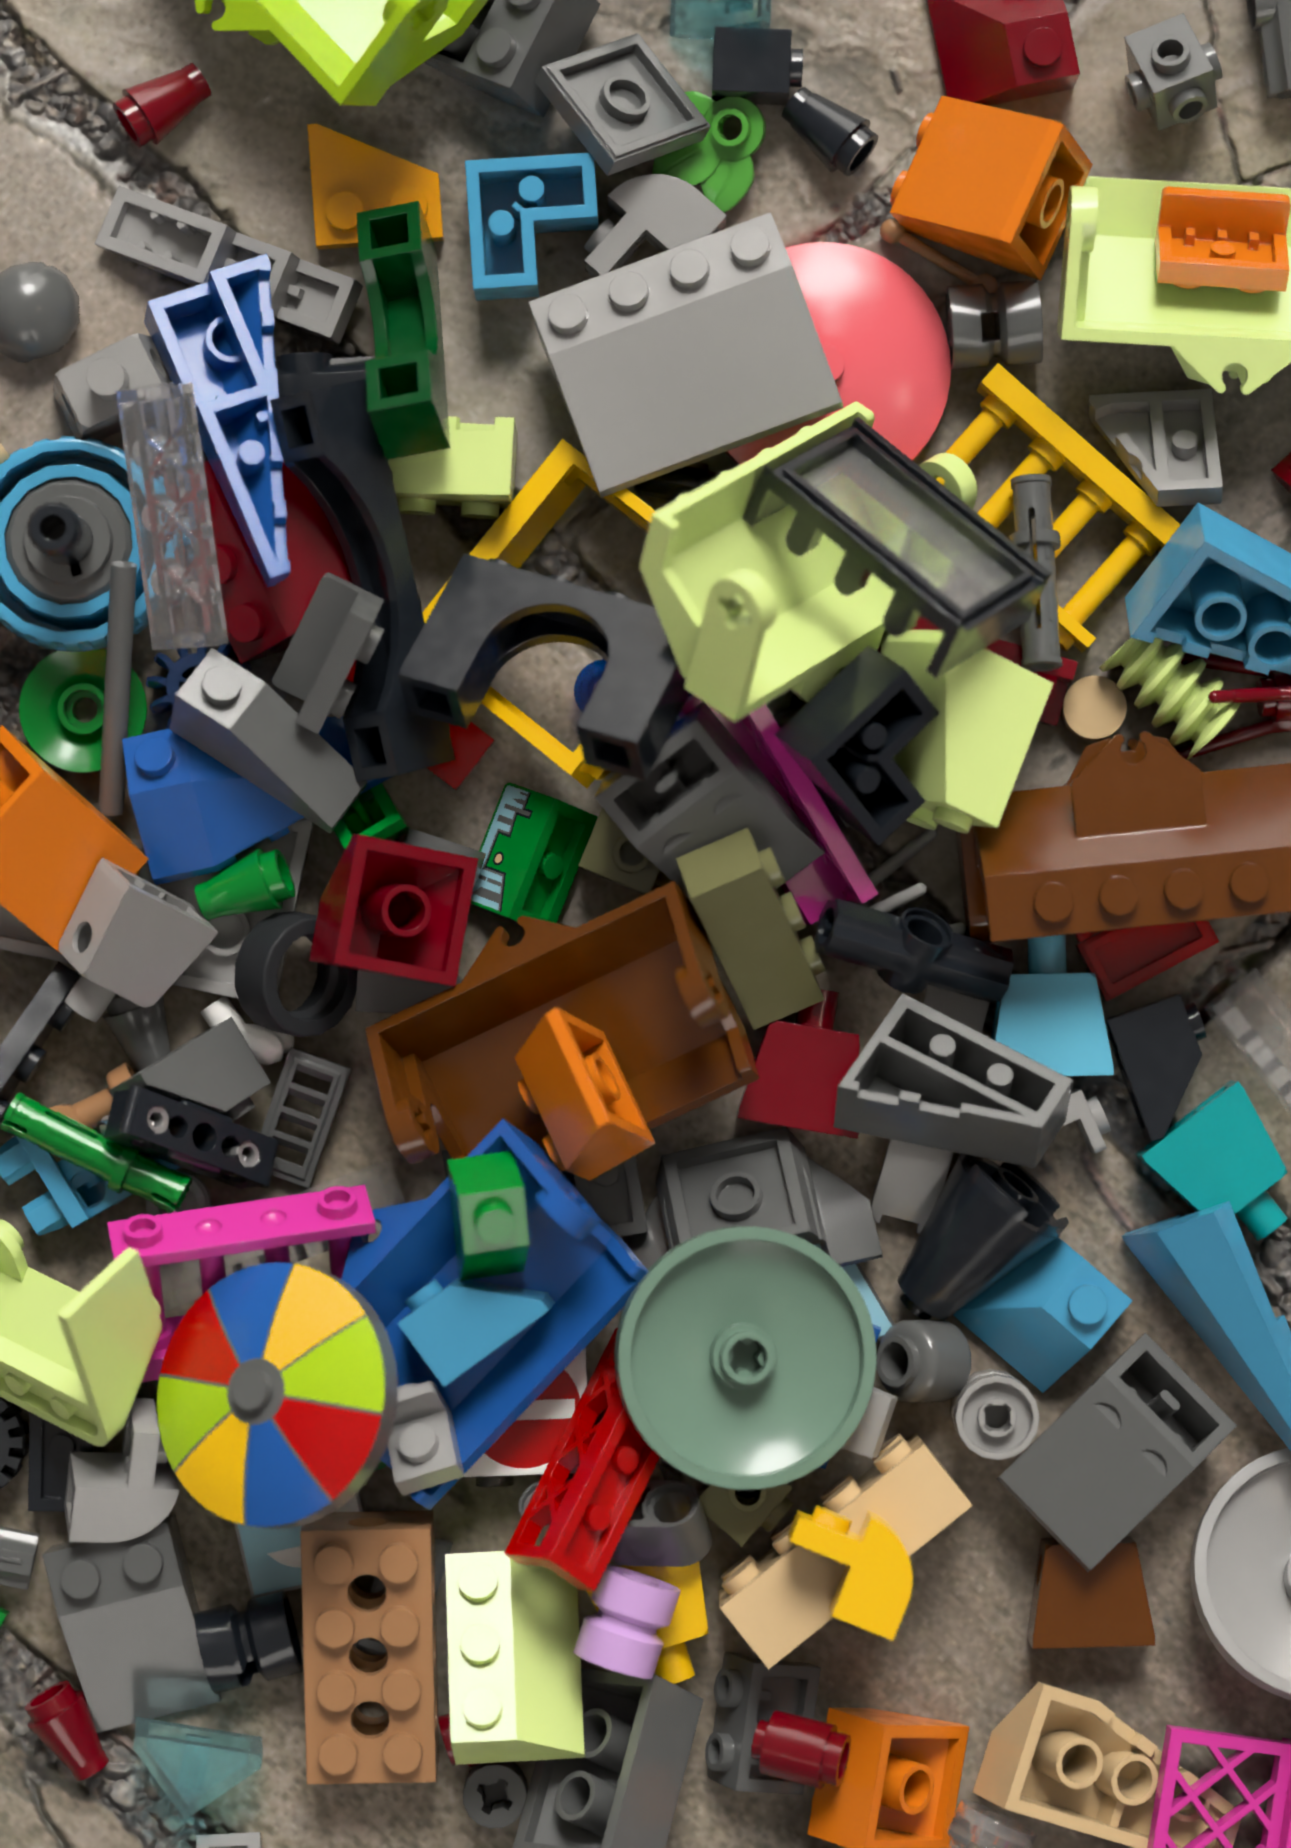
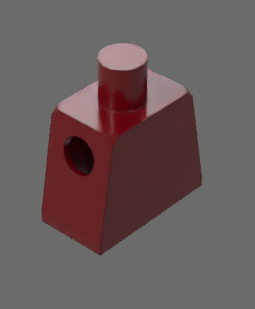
M821 989L825 1000L798 1011L795 1023L774 1021L767 1024L755 1058L760 1079L745 1086L736 1117L858 1139V1132L834 1128L838 1085L860 1055V1038L858 1034L833 1030L840 992Z

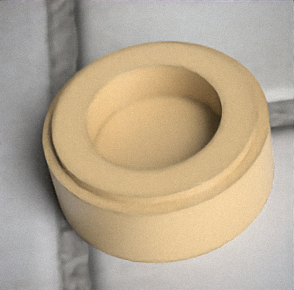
M1087 676L1079 679L1068 688L1061 714L1065 725L1074 735L1085 740H1100L1112 735L1119 729L1126 716L1127 704L1124 693L1116 687L1117 684L1103 676Z

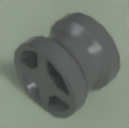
M515 1762L483 1763L472 1767L467 1775L463 1789V1805L468 1815L477 1824L487 1828H503L514 1823L522 1814L528 1792L527 1779L523 1770ZM502 1800H505L509 1803L507 1804L505 1802H501L499 1804H493L494 1802H500Z

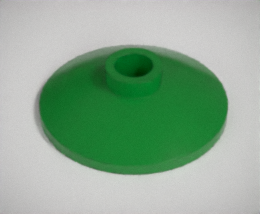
M104 648L85 652L55 651L42 659L33 668L23 685L19 700V717L23 733L30 746L41 758L60 769L77 773L100 771L106 649ZM131 668L128 738L142 735L147 720L145 690L133 668ZM83 699H92L98 709L96 717L90 722H80L75 716L77 703Z

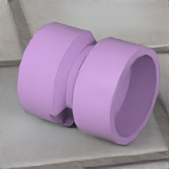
M608 1564L591 1597L599 1608L598 1613L585 1616L573 1653L588 1662L618 1673L643 1679H652L664 1644L656 1634V1631L659 1628L670 1625L681 1590L650 1575Z

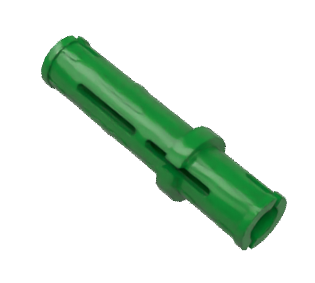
M21 1092L12 1100L3 1119L5 1120L1 1123V1130L23 1138L39 1146V1148L95 1174L97 1177L108 1182L109 1189L119 1194L125 1190L153 1203V1205L168 1213L179 1210L193 1181L192 1177L156 1162L154 1159L142 1154L143 1152L105 1139L104 1135L41 1105Z

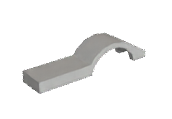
M928 985L922 1003L982 1033L990 1002ZM890 1139L871 1200L874 1221L880 1223L883 1214L918 1223L916 1233L920 1234L945 1185L954 1152Z

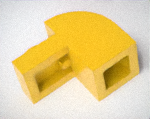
M816 1506L812 1516L797 1510L788 1533L789 1541L846 1564L829 1606L831 1616L893 1641L907 1608L913 1583L911 1562L896 1531L883 1518L869 1510L859 1534L849 1531L852 1520L831 1510Z

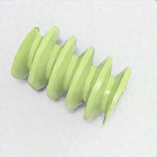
M1130 638L1099 669L1105 672L1122 665L1124 670L1116 687L1122 691L1139 684L1142 688L1134 702V706L1137 709H1141L1156 702L1159 708L1151 724L1157 728L1174 721L1177 726L1169 742L1174 747L1192 740L1194 746L1187 758L1189 760L1234 718L1241 703L1210 702L1208 699L1209 693L1214 690H1221L1224 681L1220 677H1216L1200 684L1198 681L1205 669L1206 662L1203 659H1197L1182 665L1181 661L1186 653L1182 651V645L1174 643L1165 647L1163 644L1165 640L1155 638L1153 643Z

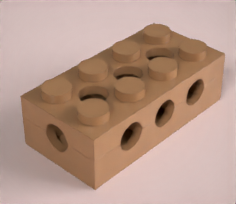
M434 1510L332 1512L317 1521L302 1525L300 1539L307 1784L436 1782L439 1766ZM360 1575H373L383 1582L385 1588L377 1593H368L359 1589L353 1580ZM364 1638H373L380 1641L385 1646L387 1652L380 1656L367 1655L357 1649L355 1643ZM372 1701L382 1705L387 1713L381 1717H368L361 1713L357 1706L363 1702Z

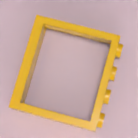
M562 439L469 555L485 560L500 559L519 569L585 486L600 496L586 457ZM627 488L602 497L621 514L648 533L651 516L656 512L653 508ZM448 581L422 612L425 623ZM489 687L481 704L586 789L595 779L601 780L611 772L585 764L581 744L574 752L570 751L494 688Z

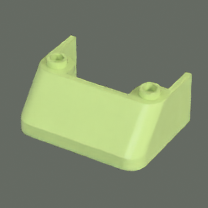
M0 1219V1397L92 1445L105 1446L124 1428L162 1332L161 1308L153 1297L139 1251L130 1247L127 1248L81 1292H78L28 1267L22 1251L24 1242L21 1235L10 1223Z

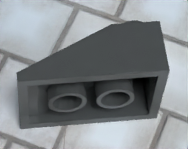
M175 1514L167 1516L156 1528L135 1539L114 1543L68 1541L52 1545L42 1554L57 1616L97 1733L222 1701L221 1693L214 1694L211 1690L204 1670L195 1626V1614L200 1612Z

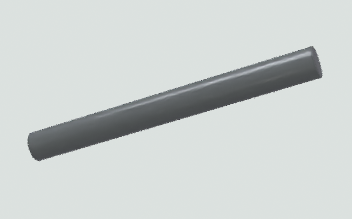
M129 561L112 562L110 571L98 810L107 816H118L124 813L126 768L122 739L128 738L137 564Z

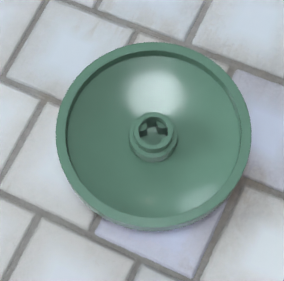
M732 1226L707 1231L681 1242L661 1256L647 1270L646 1275L637 1284L628 1298L620 1318L615 1342V1373L621 1401L630 1421L645 1443L660 1458L684 1474L707 1484L739 1490L762 1489L789 1483L807 1475L833 1457L856 1430L865 1413L872 1394L877 1366V1348L871 1317L863 1297L845 1270L820 1248L802 1238L779 1230L756 1226Z

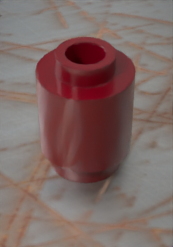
M775 1710L769 1721H759L752 1741L751 1757L760 1760L759 1768L761 1774L820 1789L823 1788L825 1783L839 1786L849 1760L851 1736L838 1732L837 1725Z

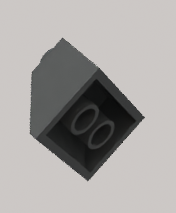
M581 1669L585 1758L536 1760L513 1848H666L704 1699L657 1675H653L652 1679H643L615 1671Z

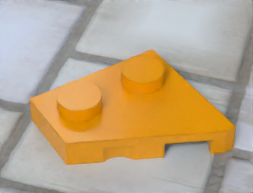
M307 124L315 239L318 250L358 247L356 213L415 201L420 203L433 242L444 241L440 178L438 173L322 125Z

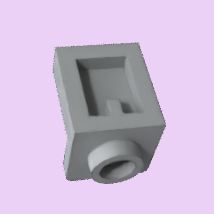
M432 1381L421 1384H405L398 1387L396 1416L388 1441V1449L394 1481L403 1496L464 1477L452 1411Z

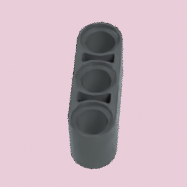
M649 1480L608 1564L616 1566L682 1567L702 1560L709 1553L712 1546V1532L695 1487L687 1482L677 1480ZM539 1481L530 1485L523 1492L519 1500L521 1517ZM551 1522L542 1528L534 1546H540Z

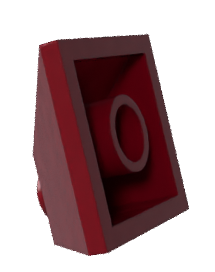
M926 0L946 97L991 106L1074 88L1080 75L1068 12L1063 0Z
M353 834L320 898L309 961L368 973L456 986L478 858Z

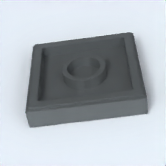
M639 33L541 66L535 79V83L607 176L701 142L711 127Z

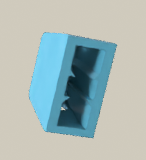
M1066 935L1028 938V974H1011L1009 988L1001 1001H996L991 1039L1064 1076L1114 1075L1113 1060L1095 973H1067Z

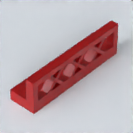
M615 1328L504 1552V1555L518 1564L548 1567L579 1590L595 1592L660 1458L636 1431L621 1401L615 1373V1342L618 1328ZM607 1408L602 1420L593 1427L598 1415ZM579 1465L574 1477L565 1484L570 1472ZM551 1522L540 1546H534L542 1528Z

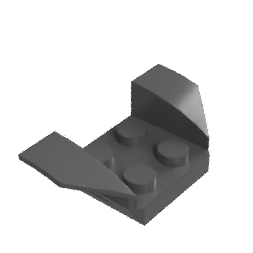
M786 1126L662 1155L656 1178L657 1193L645 1213L648 1232L633 1234L627 1244L648 1270L671 1248L698 1234L732 1226H756L790 1233L813 1245L820 1243L821 1250L833 1258L841 1267L883 1258L870 1200L806 1155L805 1147Z

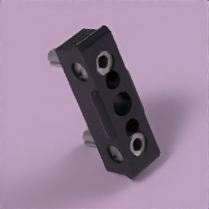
M130 1086V1089L114 1092L110 1113L101 1120L105 1124L100 1125V1131L105 1139L239 1189L252 1187L269 1188L279 1145L277 1139L235 1124L232 1118L187 1100L178 1102L142 1087Z

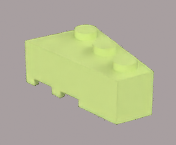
M448 416L450 448L388 460L393 474V485L400 513L435 515L436 505L461 506V516L497 519L499 518L500 508L506 509L514 499L518 440L514 417H495V425L460 423L459 417Z

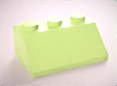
M505 1551L445 1554L450 1731L455 1764L585 1758L581 1658L573 1653L580 1632L578 1588L548 1567L514 1562L504 1555Z

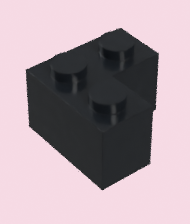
M868 645L774 735L842 820L879 846L925 802V799L892 758L922 731L939 712L906 669Z

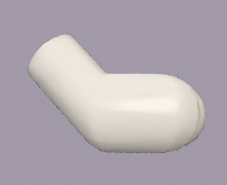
M223 996L200 1012L210 1028L232 1017L260 1064L270 1065L281 1061L283 1054L288 1053L290 1047L294 1046L293 1035L272 1031L260 1025L246 1024L227 996Z

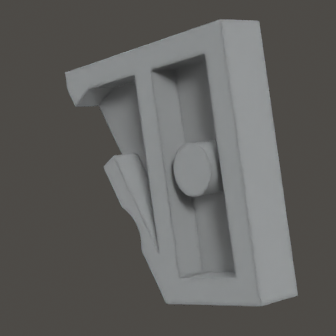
M1212 388L1089 395L1088 412L1090 421L1157 507L1196 505L1198 502L1202 505L1222 504L1223 485Z

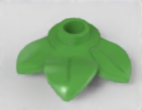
M688 91L685 94L711 127L703 141L655 158L653 174L677 177L692 186L700 184L704 196L726 213L739 204L754 183L755 173L752 155L758 151L764 141L766 134L765 118L759 107L746 98L724 97L715 101L698 91ZM737 116L742 123V131L736 139L728 140L723 134V125L728 118Z

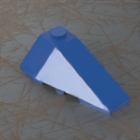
M343 716L340 719L326 717L318 734L353 767L342 719ZM170 728L122 739L129 797L145 855L149 859L147 862L155 885L218 872L237 862L236 854L268 837L271 842L276 841L290 833L288 826L304 818L301 814L171 731ZM392 777L367 780L366 788L362 793Z

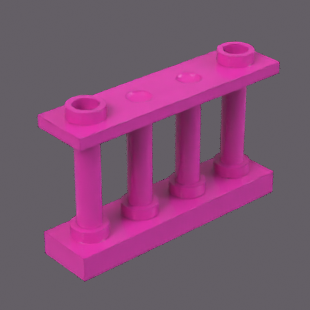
M333 1186L323 1191L159 1215L141 1214L125 1220L107 1222L113 1260L115 1261L129 1247L139 1251L153 1297L161 1308L162 1332L142 1382L159 1380L169 1342L184 1317L182 1315L165 1318L160 1265L199 1259L203 1295L209 1288L227 1277L225 1255L263 1250L264 1263H290L289 1246L328 1240L330 1274L342 1279L352 1236L376 1233L375 1219L366 1186Z

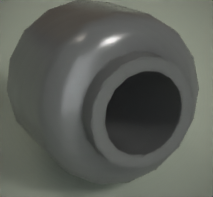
M903 1320L891 1326L882 1337L877 1351L876 1368L881 1382L888 1393L898 1397V1400L901 1402H945L959 1395L967 1384L971 1371V1352L967 1339L961 1330L946 1320Z

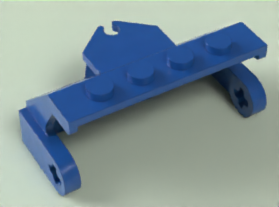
M502 1119L467 1157L512 1151L525 1190L529 1234V1250L525 1271L470 1280L548 1292L555 1301V1304L548 1312L445 1387L442 1386L397 1324L411 1312L404 1301L435 1278L442 1288L459 1278L449 1176L427 1199L372 1210L375 1221L381 1224V1232L372 1242H368V1234L352 1236L341 1279L357 1290L380 1318L393 1349L398 1387L411 1383L421 1384L427 1381H432L437 1386L452 1411L464 1474L626 1305L637 1284L647 1273V1269L631 1249L599 1218L564 1173L554 1164L545 1150L505 1119ZM387 1444L380 1460L392 1469ZM460 1478L410 1493V1495L418 1504L431 1510Z

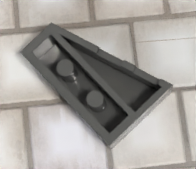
M902 993L838 1085L834 1128L1035 1168L1066 1121L1073 1080Z

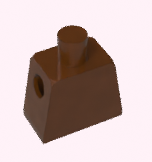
M1125 1536L1089 1572L1054 1537L1041 1538L1027 1630L1028 1642L1033 1649L1155 1646V1633L1136 1542L1131 1536Z

